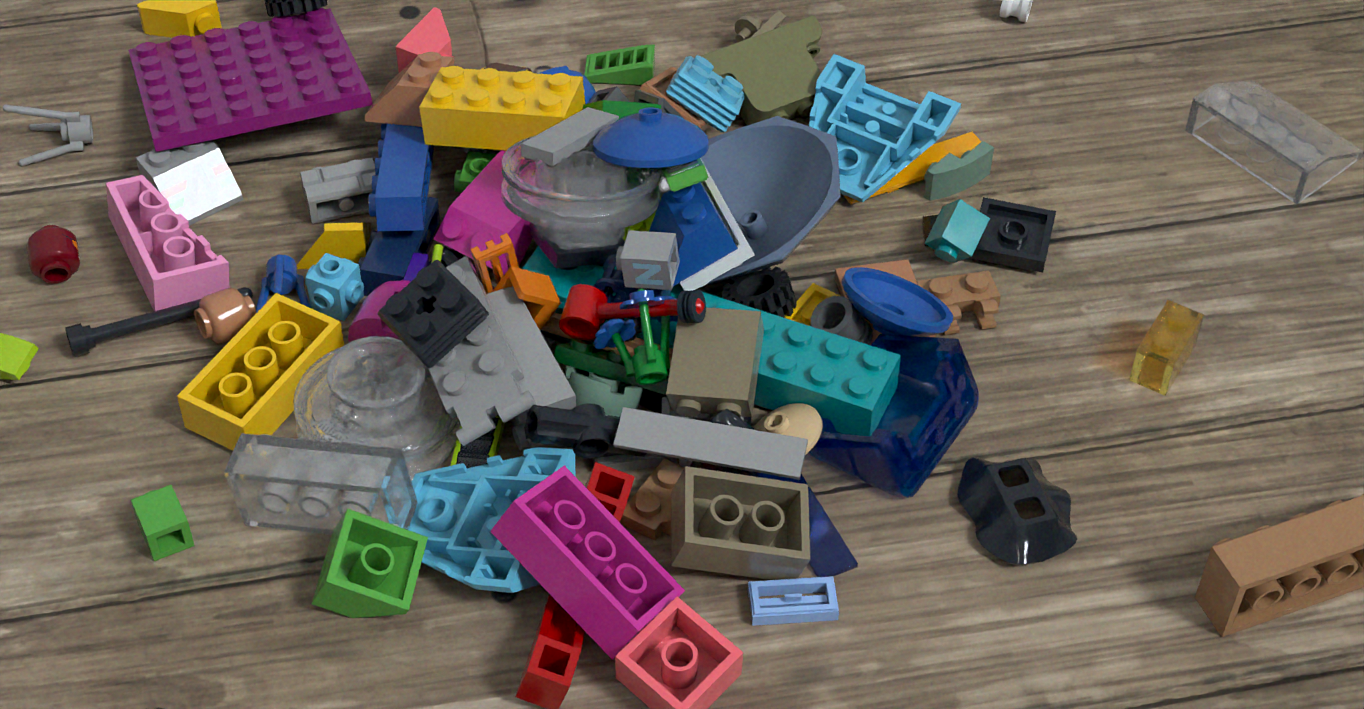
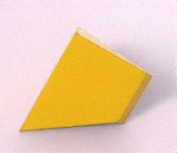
M324 223V232L299 261L297 269H310L311 266L318 263L325 253L346 258L358 264L359 259L365 257L369 250L371 223Z

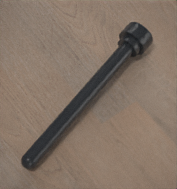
M247 287L237 289L243 297L249 296L252 299L253 292ZM201 299L91 328L90 325L82 327L81 323L65 327L73 357L90 353L89 349L95 348L96 343L195 317L194 311L199 308Z

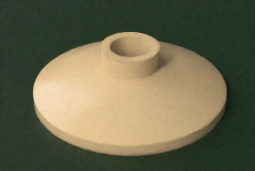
M794 403L771 411L759 420L753 428L758 431L808 439L806 455L819 440L823 422L817 410L812 406Z

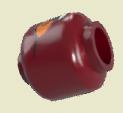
M47 225L29 237L27 242L28 261L31 272L35 276L48 283H62L78 271L80 266L78 242L76 236L71 231L56 225Z

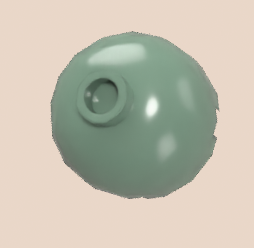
M566 366L564 375L576 395V407L587 403L597 404L604 408L605 415L621 417L623 407L638 409L644 388L591 372L584 374V370L571 366Z

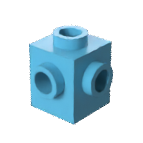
M325 253L316 265L310 267L306 274L305 284L308 289L311 308L325 315L345 321L364 296V284L361 281L359 264L349 259Z

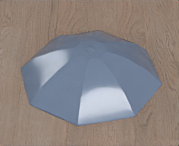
M775 116L709 139V149L701 159L755 256L744 261L738 267L732 268L711 280L706 285L718 284L783 263L826 217L840 198L839 159L836 136Z

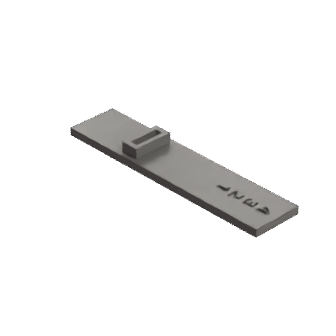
M623 407L613 445L616 448L800 480L808 439Z

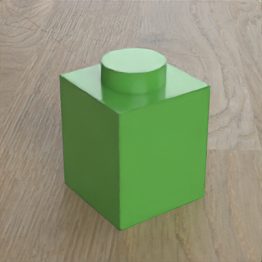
M172 485L149 491L144 495L131 499L138 526L154 561L195 546L188 520Z

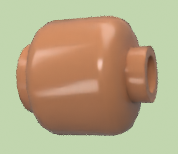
M226 288L202 297L199 302V308L194 311L195 320L202 336L205 339L210 338L218 344L229 342L256 314L252 299L249 296L243 297L234 288Z

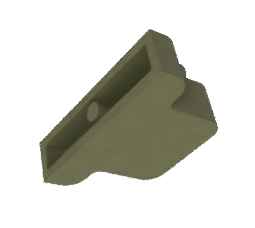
M812 15L701 55V57L708 60L714 66L712 71L722 78L731 76L742 84V91L745 97L739 114L747 126L775 116L788 120L800 116L806 118L810 116L816 93L817 79L822 73L813 60L820 52L818 43L822 35V27L816 17Z

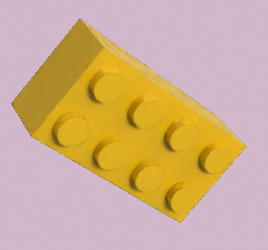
M459 66L441 67L419 106L425 145L521 152V143L583 110V104H585L583 77L569 76L565 73L551 75L536 74L531 71H498L493 68L477 70L463 69Z
M275 293L177 395L185 428L251 459L346 354L341 322Z

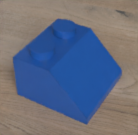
M701 182L675 192L669 190L662 194L649 232L676 233L680 263L673 286L738 249Z

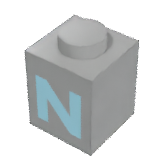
M629 230L624 246H619L616 254L617 270H622L625 287L672 290L680 263L676 233Z

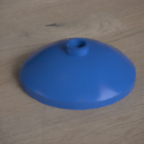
M653 107L640 109L639 113L630 114L618 119L603 128L593 140V151L598 158L611 164L634 168H662L689 163L704 156L709 149V138L698 126L680 116L663 113L661 109Z
M864 267L850 268L842 278L841 282L847 298L861 316L872 323L875 330L884 335L894 336V334L906 337L933 336L947 331L951 326L953 315L950 309L932 293L904 278Z

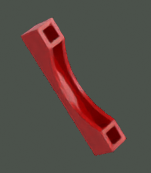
M595 462L585 487L620 522L635 476ZM550 594L548 595L515 697L546 709H559L570 688L582 649L585 631Z

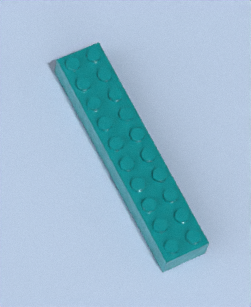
M539 246L523 267L524 270L550 277L561 302L555 313L559 314L563 312L569 290L572 286L578 284L594 286L595 282L602 278L604 274L603 266L596 264L578 266L574 270L556 269ZM676 284L671 290L672 297L678 299L680 292L684 291L680 284ZM702 292L707 308L761 312L764 334L754 404L771 410L788 404H807L817 410L821 416L823 427L870 442L897 389L901 355ZM650 320L653 343L660 345L661 323L658 320ZM674 321L670 323L669 348L672 349L677 328V322ZM540 330V332L548 336L571 342V339ZM643 332L638 333L636 338L643 339Z

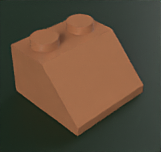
M437 52L419 54L386 85L366 112L365 121L422 127L419 106L440 68L454 66V57L441 56Z

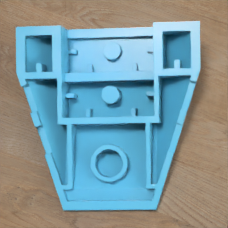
M833 54L817 79L809 127L836 136L840 193L863 203L945 135L961 109V103L928 91L922 103L918 104L867 84L864 65Z
M535 447L525 449L523 452L524 456L503 460L498 455L487 458L488 464L466 468L465 464L461 463L416 473L391 524L428 537L421 563L476 590L514 593L539 585L540 583L490 531L514 500L564 465L576 477L575 453L572 449Z

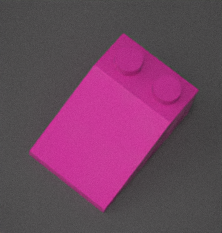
M500 150L450 205L434 240L473 259L470 249L478 246L480 251L487 249L485 242L493 240L495 245L501 243L500 236L507 233L513 243L518 265H520L533 239L529 234L530 220L543 219L563 177L513 153ZM505 254L499 256V260L505 275L508 271ZM490 260L486 261V266L492 268Z

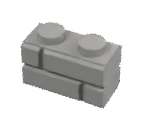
M373 158L351 160L347 163L316 167L312 170L300 172L303 194L312 224L369 213V194H372V176L375 175Z

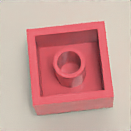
M677 596L615 656L616 679L650 709H708L741 675L744 653Z

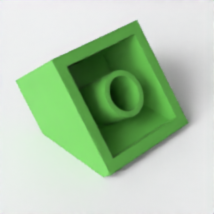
M347 508L333 530L312 604L350 618L407 614L428 537Z

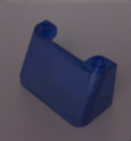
M879 334L871 346L899 354L901 357L897 389L877 428L870 437L843 434L836 431L831 420L821 417L823 422L821 436L808 453L810 456L893 496L909 498L918 492L975 413L979 402V391L959 339Z

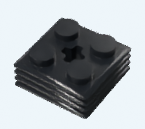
M435 260L429 266L422 268L416 278L398 294L391 296L387 300L386 305L378 311V316L427 368H432L489 316V312L479 299L440 261Z

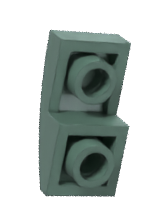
M982 141L971 151H966L961 158L949 152L938 163H932L924 177L926 181L924 198L931 201L948 197L964 191L983 180L990 174L994 147Z

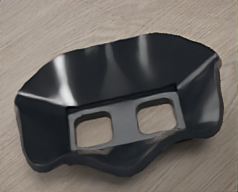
M978 457L968 459L963 468L957 495L960 504L974 521L976 537L986 550L1008 563L1028 565L1048 560L1074 546L1077 541V535L1072 531L1070 524V494L1066 490L1051 484L1043 476L1041 466L1036 460L1021 458L1007 462H990ZM1020 469L1023 471L1028 483L1007 487L1003 484L998 473ZM1026 501H1037L1044 515L1031 519H1022L1014 506L1017 503Z

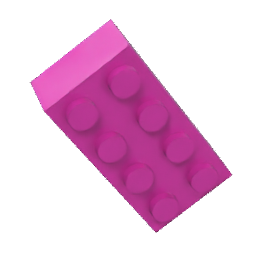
M565 465L514 500L490 531L611 659H614L670 602L685 592L677 581Z

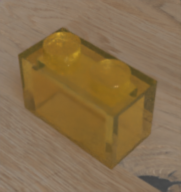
M1167 300L1137 348L1129 380L1166 396L1196 346L1204 314Z

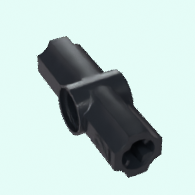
M587 403L574 407L572 410L532 405L527 412V420L524 427L526 439L531 440L533 443L572 447L575 455L584 459L597 458L605 455L607 452L645 457L647 454L645 452L614 447L613 444L620 417L605 415L604 408L600 405Z

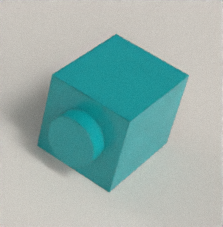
M958 199L942 207L925 244L934 249L935 254L940 259L947 262L955 263L972 257L990 218L963 200Z

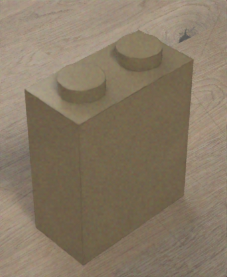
M706 307L705 318L700 323H683L678 316L666 391L671 411H676L683 416L695 417L700 415V413L716 414L729 409L739 418L741 416L752 417L764 334L760 311Z

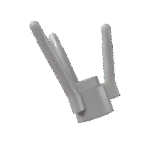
M3 106L5 112L61 119L60 123L30 124L29 129L32 131H61L62 141H70V144L20 159V166L40 162L72 151H84V144L93 143L91 115L25 106Z

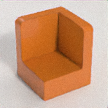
M511 266L492 292L513 286L517 297L524 301L537 327L541 330L561 304L553 283L547 275Z

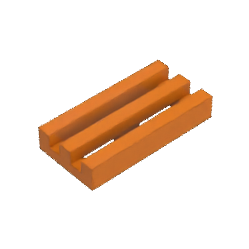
M507 233L500 236L501 243L495 245L493 240L485 242L487 249L480 251L478 246L470 249L478 277L486 294L493 291L486 261L490 260L496 284L504 276L499 260L500 255L505 254L508 269L511 266L519 268L513 243Z

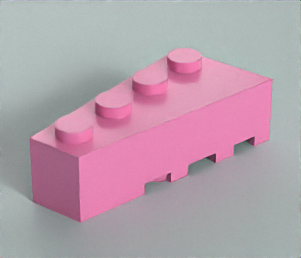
M143 175L106 183L109 218L154 311L202 299L206 295L230 288L229 262L222 255L217 256L211 250L210 243L202 235L197 236L189 228V221L181 213L177 215L169 207V201Z

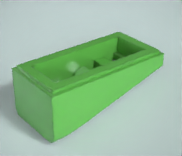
M641 45L589 54L586 58L584 75L590 83L642 85L654 78L655 45ZM595 66H602V69L595 70Z

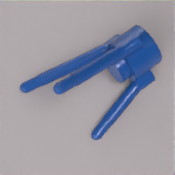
M276 255L268 260L266 264V277L261 280V292L256 306V313L267 303L271 290L274 293L285 295L290 293L292 289H296L300 303L311 308L304 288V277L297 274V263L290 256Z

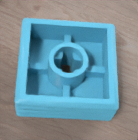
M696 55L695 58L687 56L676 74L673 75L666 90L667 96L721 133L726 132L728 126H731L732 121L735 120L736 115H739L745 97L742 91V84L731 76H725V78L719 76L712 71L714 66L705 58Z

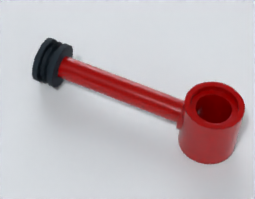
M578 284L572 286L569 290L559 321V327L566 335L572 338L591 340L596 337L595 334L599 331L600 325L604 323L605 319L639 318L640 311L634 308L620 309L619 305L623 302L607 303V296L600 289L590 285ZM700 290L681 291L678 299L665 300L664 304L648 306L649 316H679L683 323H700L704 320L706 314L705 297Z

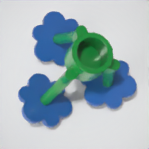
M639 289L637 292L630 293V300L623 301L619 306L620 309H639L644 344L634 349V355L631 358L624 341L635 335V323L633 320L624 322L622 319H612L604 323L600 330L596 332V339L593 344L596 349H602L607 346L610 348L616 347L624 362L626 376H635L637 384L651 385L664 381L668 377L667 372H670L671 321L678 322V316L650 317L648 306L664 304L665 300L676 298L672 296L654 297L653 290ZM650 320H658L661 323L660 350L657 344H653Z

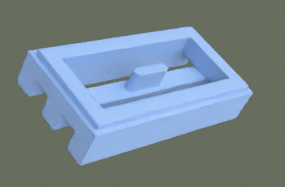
M833 576L748 582L752 626L838 620L839 608ZM824 592H826V594H827V595L802 596V594H808V593H824ZM785 595V597L759 599L761 596Z

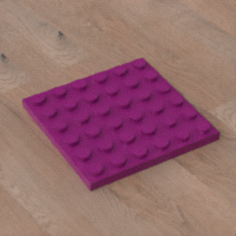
M330 8L313 9L305 14L295 16L282 15L261 23L248 21L236 28L226 30L214 28L202 35L192 37L179 35L173 37L168 42L158 44L145 42L137 45L136 48L128 49L156 152L373 105L371 92Z

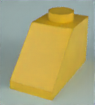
M146 0L137 4L142 29L148 35L170 38L179 35L192 37L202 35L210 29L222 28L216 0Z

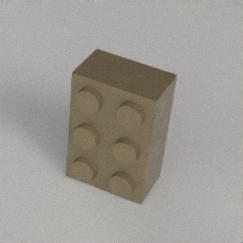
M685 466L671 491V566L767 580L797 579L811 560L808 484Z

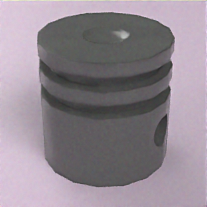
M843 296L826 298L817 305L812 313L811 327L868 345L871 344L873 329L849 299Z

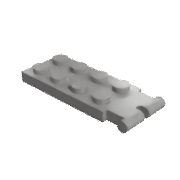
M467 256L446 268L479 299L489 312V316L432 368H428L446 411L452 418L457 416L462 428L455 433L463 446L495 429L492 418L497 415L505 423L530 409L532 405H536L529 390L522 393L517 381L523 379L524 375L478 274Z

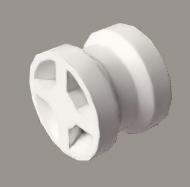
M1002 0L1000 17L1008 18L1009 16H1014L1021 22H1027L1033 0Z

